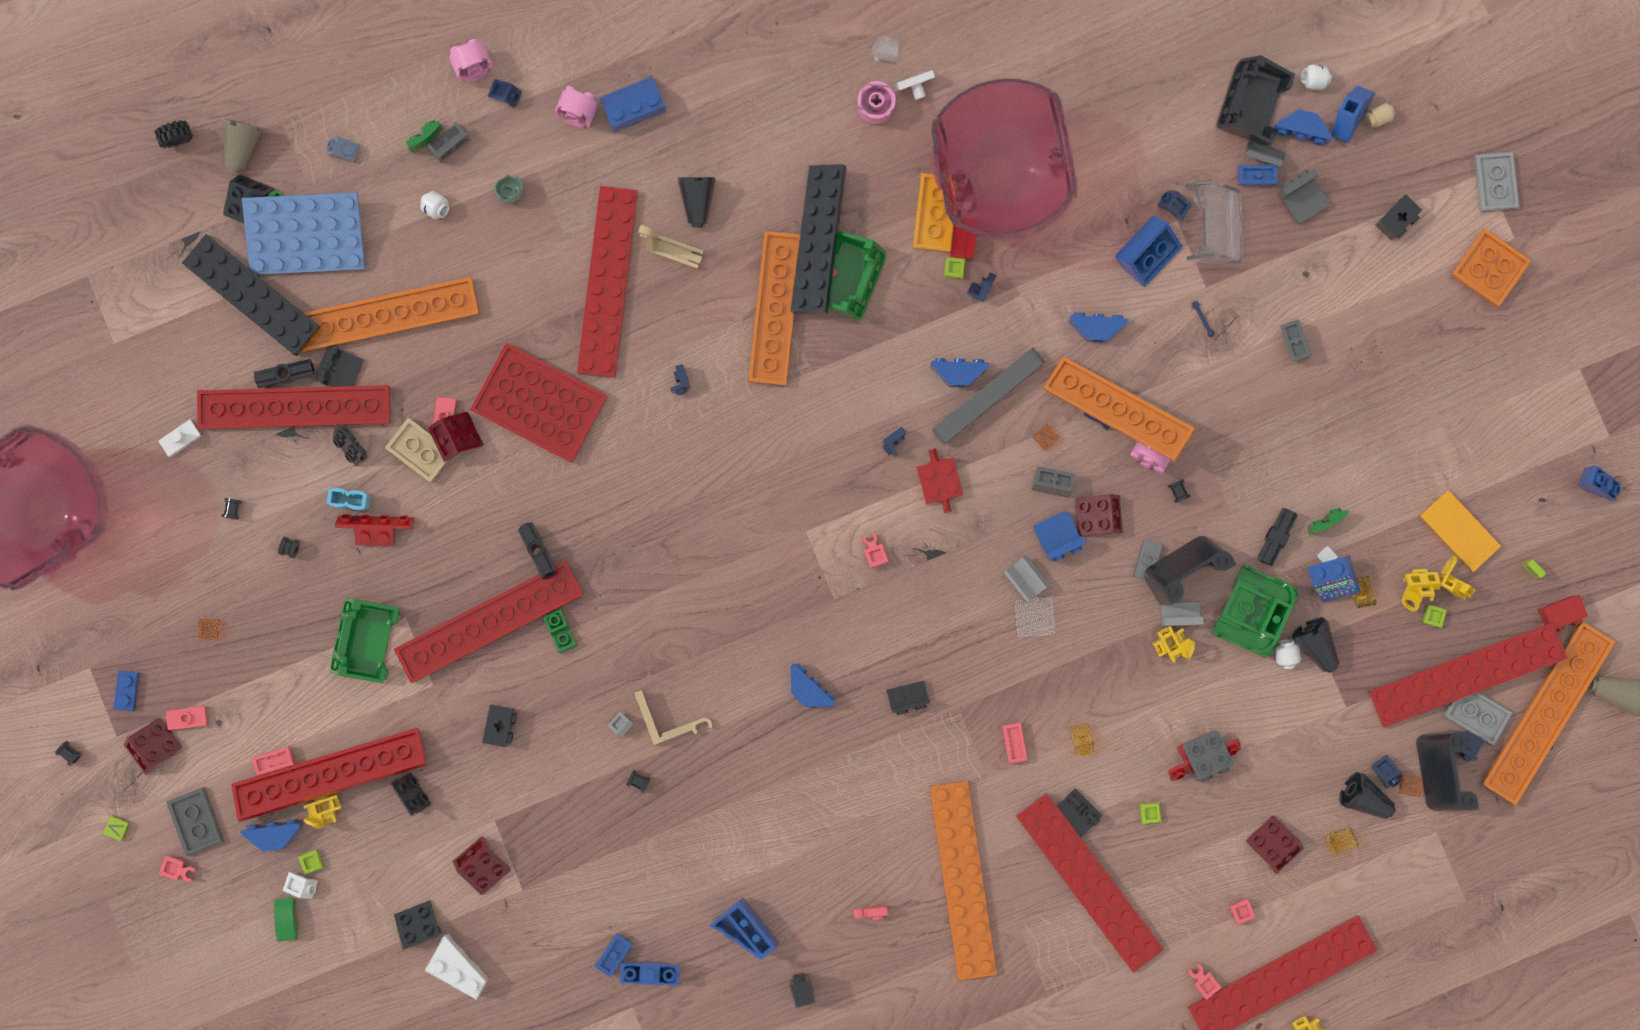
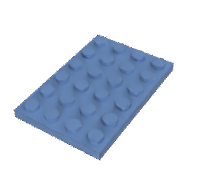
M358 192L242 198L249 268L255 274L357 270L366 268Z

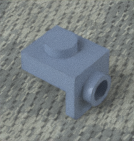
M339 136L333 137L327 144V155L353 163L359 144Z

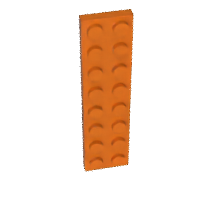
M764 231L748 382L786 386L794 319V314L790 310L800 241L799 234Z
M1064 356L1043 387L1046 392L1174 463L1196 431L1194 427Z

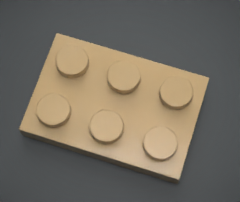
M407 418L385 447V449L430 483L433 482L448 462L443 461L431 434L410 418Z

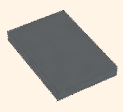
M205 787L166 801L186 856L224 842Z

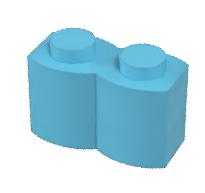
M331 488L328 490L327 504L339 509L351 508L357 511L370 510L372 496L358 490L346 491L341 488Z

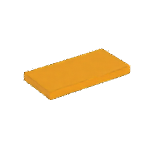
M921 173L913 249L951 252L959 177Z
M1446 490L1419 516L1471 572L1479 568L1501 547L1449 490Z

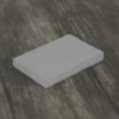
M1504 152L1475 155L1474 162L1480 212L1518 209L1520 206L1514 153Z
M1477 692L1449 703L1442 716L1494 746L1513 713Z

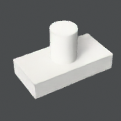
M933 70L897 82L895 86L897 91L911 86L916 100L926 96L921 82L935 78Z
M190 419L158 442L168 457H172L202 437V434Z

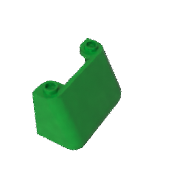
M838 230L834 269L838 273L832 279L828 310L858 321L864 316L886 260V251L874 240Z
M345 598L331 658L330 673L337 676L383 684L388 676V668L383 664L390 628L395 623H398L400 619L399 607Z

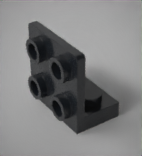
M239 174L229 182L223 215L244 223L242 198L268 196L269 193L274 191V187Z

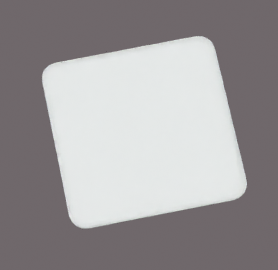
M1327 546L1317 557L1322 562L1336 559L1337 555Z

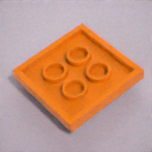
M1483 228L1450 275L1498 308L1531 260Z

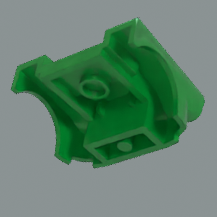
M1243 564L1235 580L1236 583L1211 634L1266 658L1273 654L1274 645L1279 639L1299 594L1297 589L1292 587L1289 582L1273 578L1247 564Z

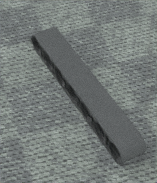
M1034 348L1030 349L940 422L932 431L945 445L1041 367L1045 361Z

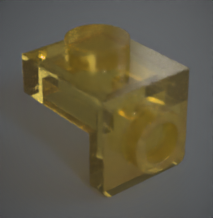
M1370 576L1357 578L1361 592L1351 595L1357 608L1376 605L1377 599L1371 588Z
M1085 723L1069 727L1075 755L1086 756L1094 752V740L1089 724Z
M1351 826L1329 834L1325 842L1328 851L1332 852L1333 856H1337L1340 852L1356 847L1359 844Z

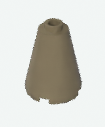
M224 119L225 166L229 167L228 171L240 173V170H245L262 132V127Z
M1598 677L1597 680H1593L1591 690L1594 691L1595 696L1633 716L1640 717V679Z

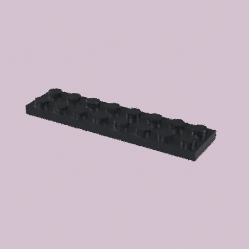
M844 164L809 165L790 310L793 314H828L846 175V166Z
M207 234L204 235L182 262L184 266L296 357L321 328Z

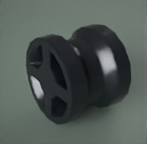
M284 536L280 542L278 554H286L294 559L298 554L300 541L296 539L292 541L289 537Z

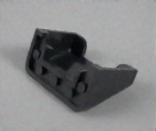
M1262 55L1241 59L1237 63L1217 120V127L1263 145H1271L1276 135L1275 129L1269 126L1276 103L1280 93L1290 90L1293 86L1295 74Z
M1199 536L1149 566L1144 572V578L1160 605H1172L1184 595V589L1180 583L1181 580L1202 567L1213 566L1216 570L1226 571L1235 566L1236 562L1226 550L1210 538Z
M1448 730L1420 735L1416 741L1427 807L1434 811L1478 810L1477 796L1471 791H1460L1454 754L1467 748V731Z

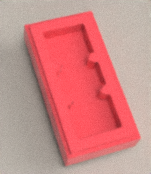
M437 397L433 424L441 418L455 415L456 399Z
M206 706L166 711L168 730L208 725Z
M1021 722L1002 725L1008 764L1028 761Z
M290 746L251 757L256 776L295 765Z

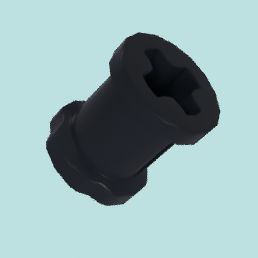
M1184 479L1168 485V488H1171L1175 497V503L1191 497L1183 484L1185 482Z
M225 498V509L221 517L239 520L237 515L239 504L242 501Z
M65 741L59 746L55 754L57 756L60 755L68 762L67 765L72 766L81 757L82 753L80 751L77 752L69 745L70 742Z
M633 770L626 785H631L644 793L651 778H646L636 773V770Z

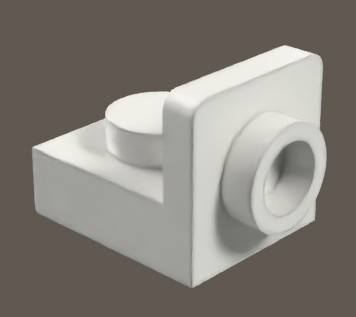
M289 872L283 891L298 898L312 899L318 880L308 879L297 873Z

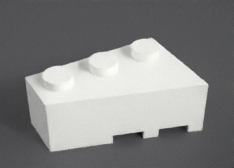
M449 933L443 937L425 969L426 972L475 999L480 996L489 980L477 964L457 945Z

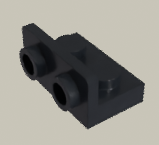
M924 680L886 690L892 713L896 712L897 715L908 713V709L913 707L916 710L927 708L926 704L930 703Z

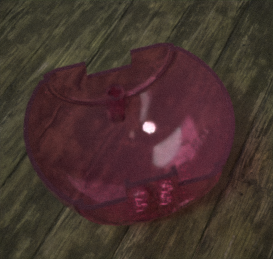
M1009 78L983 82L968 88L953 98L940 111L937 119L933 120L932 137L934 146H932L933 154H930L936 171L933 172L935 183L938 185V189L942 190L945 210L951 223L967 233L992 240H1013L1031 236L1057 221L1073 203V199L1077 198L1078 180L1064 110L1058 94L1051 92V89L1023 79Z
M32 425L15 428L0 438V587L10 588L11 591L26 587L42 576L46 578L78 558L77 554L95 543L104 534L108 515V502L103 480L87 454L66 437L51 430L37 426L33 427Z

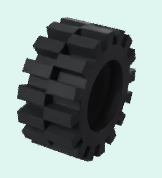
M185 120L166 123V125H161V127L156 128L154 131L160 148L177 147L178 145H183L184 142H189L193 138L189 124Z

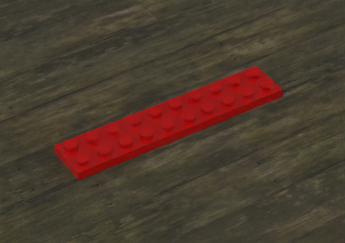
M600 186L577 368L578 374L616 378L638 190Z
M389 385L197 390V429L336 426L337 423L339 425L391 424Z
M567 561L555 566L558 571L555 576L543 580L540 574L394 648L410 683L424 678L583 596L584 594Z
M1551 622L1368 692L1382 727H1387L1568 658L1554 623Z
M414 728L233 783L231 786L237 820L242 822L426 766L427 762L420 730Z
M1047 793L1016 815L1017 819L1133 973L1164 950Z
M1356 915L1221 988L1207 1000L1203 998L1188 1006V1009L1199 1030H1232L1378 950L1362 920Z

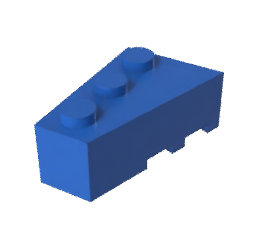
M743 897L709 925L723 933L728 939H732L740 944L742 948L760 960L772 952L779 944V941Z

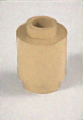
M1384 103L1370 109L1365 114L1367 125L1370 128H1376L1393 121V116H1395L1394 108Z

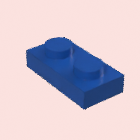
M1277 165L1238 166V185L1278 184Z
M118 671L113 709L135 711L139 672Z
M616 933L595 967L611 977L633 943Z

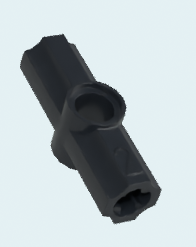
M311 359L289 364H279L276 367L255 371L254 380L257 388H263L314 376L315 369ZM284 369H288L287 377L281 378V372Z
M1286 508L1281 509L1274 525L1270 527L1265 536V543L1257 560L1266 565L1273 566L1280 550L1284 548L1290 537L1289 532L1298 516L1295 512Z
M533 522L521 525L518 532L541 578L544 580L555 576L558 571ZM540 547L541 551L538 554H534L535 549Z

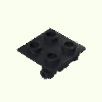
M327 347L313 380L329 387L353 386L364 360L336 347Z
M337 423L332 436L333 443L337 448L343 450L347 461L357 467L359 460L363 461L368 457L366 455L367 452L361 445L358 446L359 442L354 443L356 438H353L348 428L345 429V427H341Z
M411 772L390 783L410 816L418 814L423 809L432 805L427 794L423 792L417 779Z
M1076 788L1057 806L1080 838L1093 825L1098 824L1099 819L1103 816Z
M430 900L394 914L403 950L438 937L442 933L440 926H437Z

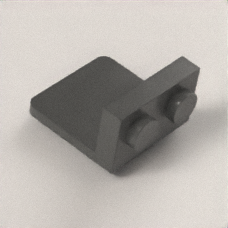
M1315 169L1310 172L1308 170L1303 171L1298 175L1299 179L1294 182L1292 179L1282 185L1283 189L1278 193L1298 224L1303 223L1329 206L1328 199L1315 181V178L1319 175Z
M1213 730L1183 745V749L1195 772L1193 773L1195 781L1201 780L1202 783L1213 778L1212 774L1217 772L1223 774L1230 770V766L1234 765L1217 730Z

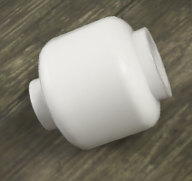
M1313 64L1303 70L1301 81L1307 89L1323 90L1330 84L1331 74L1326 66Z
M430 191L421 197L420 208L423 213L433 219L443 218L447 215L449 211L447 198L436 191Z
M1293 639L1281 640L1275 646L1276 662L1284 666L1285 669L1295 668V665L1301 662L1300 646Z

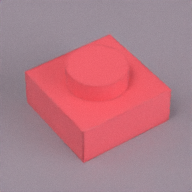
M1247 898L1229 905L1237 925L1256 918Z

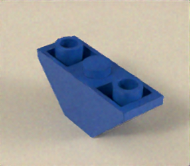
M1357 86L1347 94L1338 111L1331 134L1332 137L1347 143L1350 142L1375 92Z
M1301 109L1278 121L1273 126L1275 132H1277L1276 134L1279 136L1290 135L1294 136L1296 140H1310L1320 146L1327 145L1332 138L1317 113Z
M1076 312L1069 317V323L1086 342L1106 343L1128 323V319L1123 318L1122 315H1112V318L1104 317V314L1085 316V313Z
M935 358V361L930 363V368L948 387L968 388L989 367V363H984L982 359H974L973 362H965V359H954V362H948L945 358Z
M1594 465L1584 468L1578 486L1588 493L1615 502L1621 492V483L1598 466Z
M793 663L791 665V694L805 707L833 706L835 704L833 701L835 697L828 690L823 692L819 688L821 684L814 677L809 679L805 675L807 670L799 663L797 666Z
M297 819L286 820V824L278 825V822L266 823V827L260 828L259 824L248 825L246 830L241 831V835L263 852L284 849L288 847L302 829L304 822L297 823Z
M656 961L621 963L620 983L679 985L680 965Z

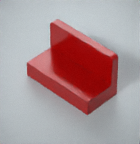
M970 219V222L954 221L951 258L965 259V261L973 260L978 220Z

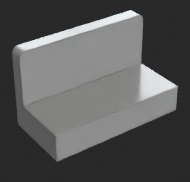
M1027 555L1004 572L1026 602L1031 601L1049 586V583Z
M1199 602L1161 605L1162 626L1204 625L1203 617H1200Z

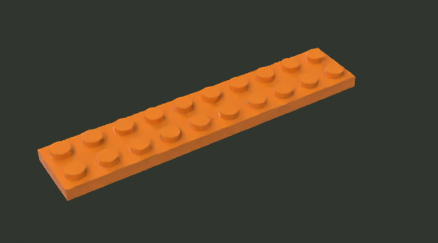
M472 277L305 312L304 314L321 328L299 354L480 315Z
M1585 622L1577 625L1564 647L1568 659L1555 663L1481 785L1511 804L1517 805L1615 644V641Z
M968 781L929 786L958 980L997 975Z

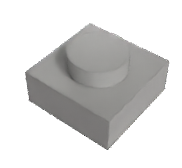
M620 711L609 723L608 727L618 737L622 738L634 723Z

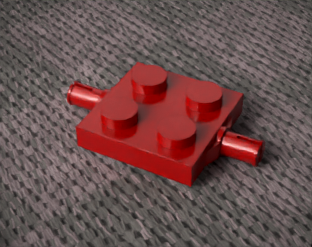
M933 449V453L932 450H928L931 462L917 467L926 504L942 502L944 513L952 512L949 500L963 495L954 457L945 460L938 459L936 449Z

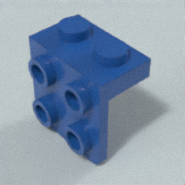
M1067 511L1034 525L1035 533L1048 561L1054 559V562L1063 559L1065 558L1064 553L1069 551L1072 554L1083 550L1082 545L1086 544L1084 538H1080Z

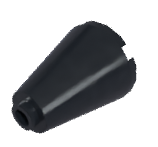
M678 177L687 222L692 224V227H703V224L707 223L716 183L715 177Z
M1319 617L1306 622L1308 626L1303 629L1299 626L1292 633L1293 640L1323 672L1327 671L1330 673L1335 671L1340 662L1327 619Z
M1355 772L1346 780L1344 784L1347 787L1345 791L1341 790L1339 802L1342 806L1382 819H1387L1394 815L1396 810L1395 803L1365 774Z

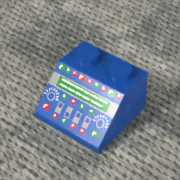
M1350 555L1308 566L1312 584L1323 602L1361 592Z

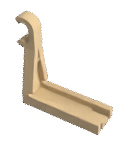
M643 225L640 226L638 233H640L641 237L645 238L647 252L698 270V264L701 263L702 256L692 252L704 255V250L655 234L651 228Z
M642 690L634 693L653 745L689 731L697 734L698 731L695 727L702 722H707L708 727L712 729V722L708 718H701L662 733V736L659 737Z

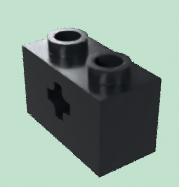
M1404 195L1375 226L1391 241L1396 237L1400 239L1407 232L1405 228L1408 224L1413 225L1420 218L1418 214L1422 209L1407 195ZM1399 216L1402 217L1401 222L1397 220Z
M490 705L482 743L500 747H508V744L512 743L514 733L511 732L512 724L515 725L517 720V713H515L514 708ZM502 721L505 729L499 731V727H496V725Z
M799 973L793 975L789 985L796 1008L815 1003V995L809 974Z

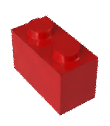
M1572 595L1538 609L1543 624L1553 622L1557 632L1566 629L1565 625L1567 624L1577 625L1583 622V618L1588 617L1580 595Z

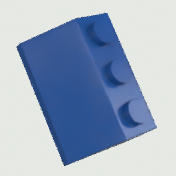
M653 77L600 97L614 133L666 112L664 102Z
M1153 215L1115 255V258L1127 273L1145 287L1183 246L1169 224Z

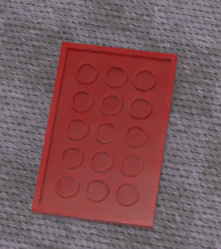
M506 343L470 410L556 456L573 463L608 396Z

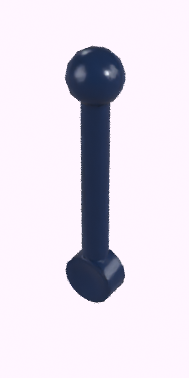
M1194 301L1192 308L1196 309L1208 331L1207 335L1213 337L1215 333L1210 329L1199 308V302Z

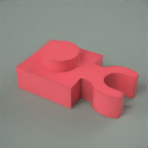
M872 533L873 541L868 542L866 537L863 536V544L868 547V549L864 550V554L870 569L888 564L883 545H876L877 535L875 533Z
M165 855L159 874L174 880H179L180 876H182L185 881L191 882L194 879L188 876V871L196 872L197 868L193 866L184 867L186 861Z
M886 905L853 909L854 918L872 917V920L884 919L885 915H888Z
M1196 963L1198 972L1193 973L1190 969L1187 972L1191 977L1197 979L1193 984L1207 1000L1220 990L1221 986L1209 971L1203 974V967Z

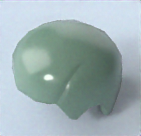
M506 175L497 181L494 193L503 203L511 204L517 202L523 195V182L519 176L512 177Z

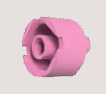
M471 39L464 45L454 46L450 49L449 60L458 80L463 82L462 79H467L468 82L479 80L488 74L487 70L489 68L493 69V63L487 49L478 39Z
M872 81L865 85L859 91L857 99V110L861 119L871 124L887 122L894 112L895 94L886 83L881 81ZM874 100H878V105H874Z
M567 86L566 90L562 91L554 113L558 118L560 115L563 116V121L572 126L584 128V125H587V128H589L598 104L594 100L595 96L588 92L583 94L574 87Z
M1138 442L1130 453L1132 458L1141 461V466L1149 470L1152 467L1160 474L1165 472L1171 461Z

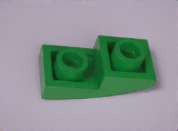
M435 120L425 123V126L421 127L423 135H414L410 137V140L406 141L412 153L423 148L439 135L443 129L439 121L435 122Z
M1341 508L1329 510L1330 514L1324 515L1326 523L1324 519L1313 521V525L1308 527L1309 534L1334 526L1348 515V510L1341 511Z
M561 609L543 616L560 654L577 647L574 636Z
M294 898L274 900V921L278 942L297 940L298 920L295 919L296 899Z

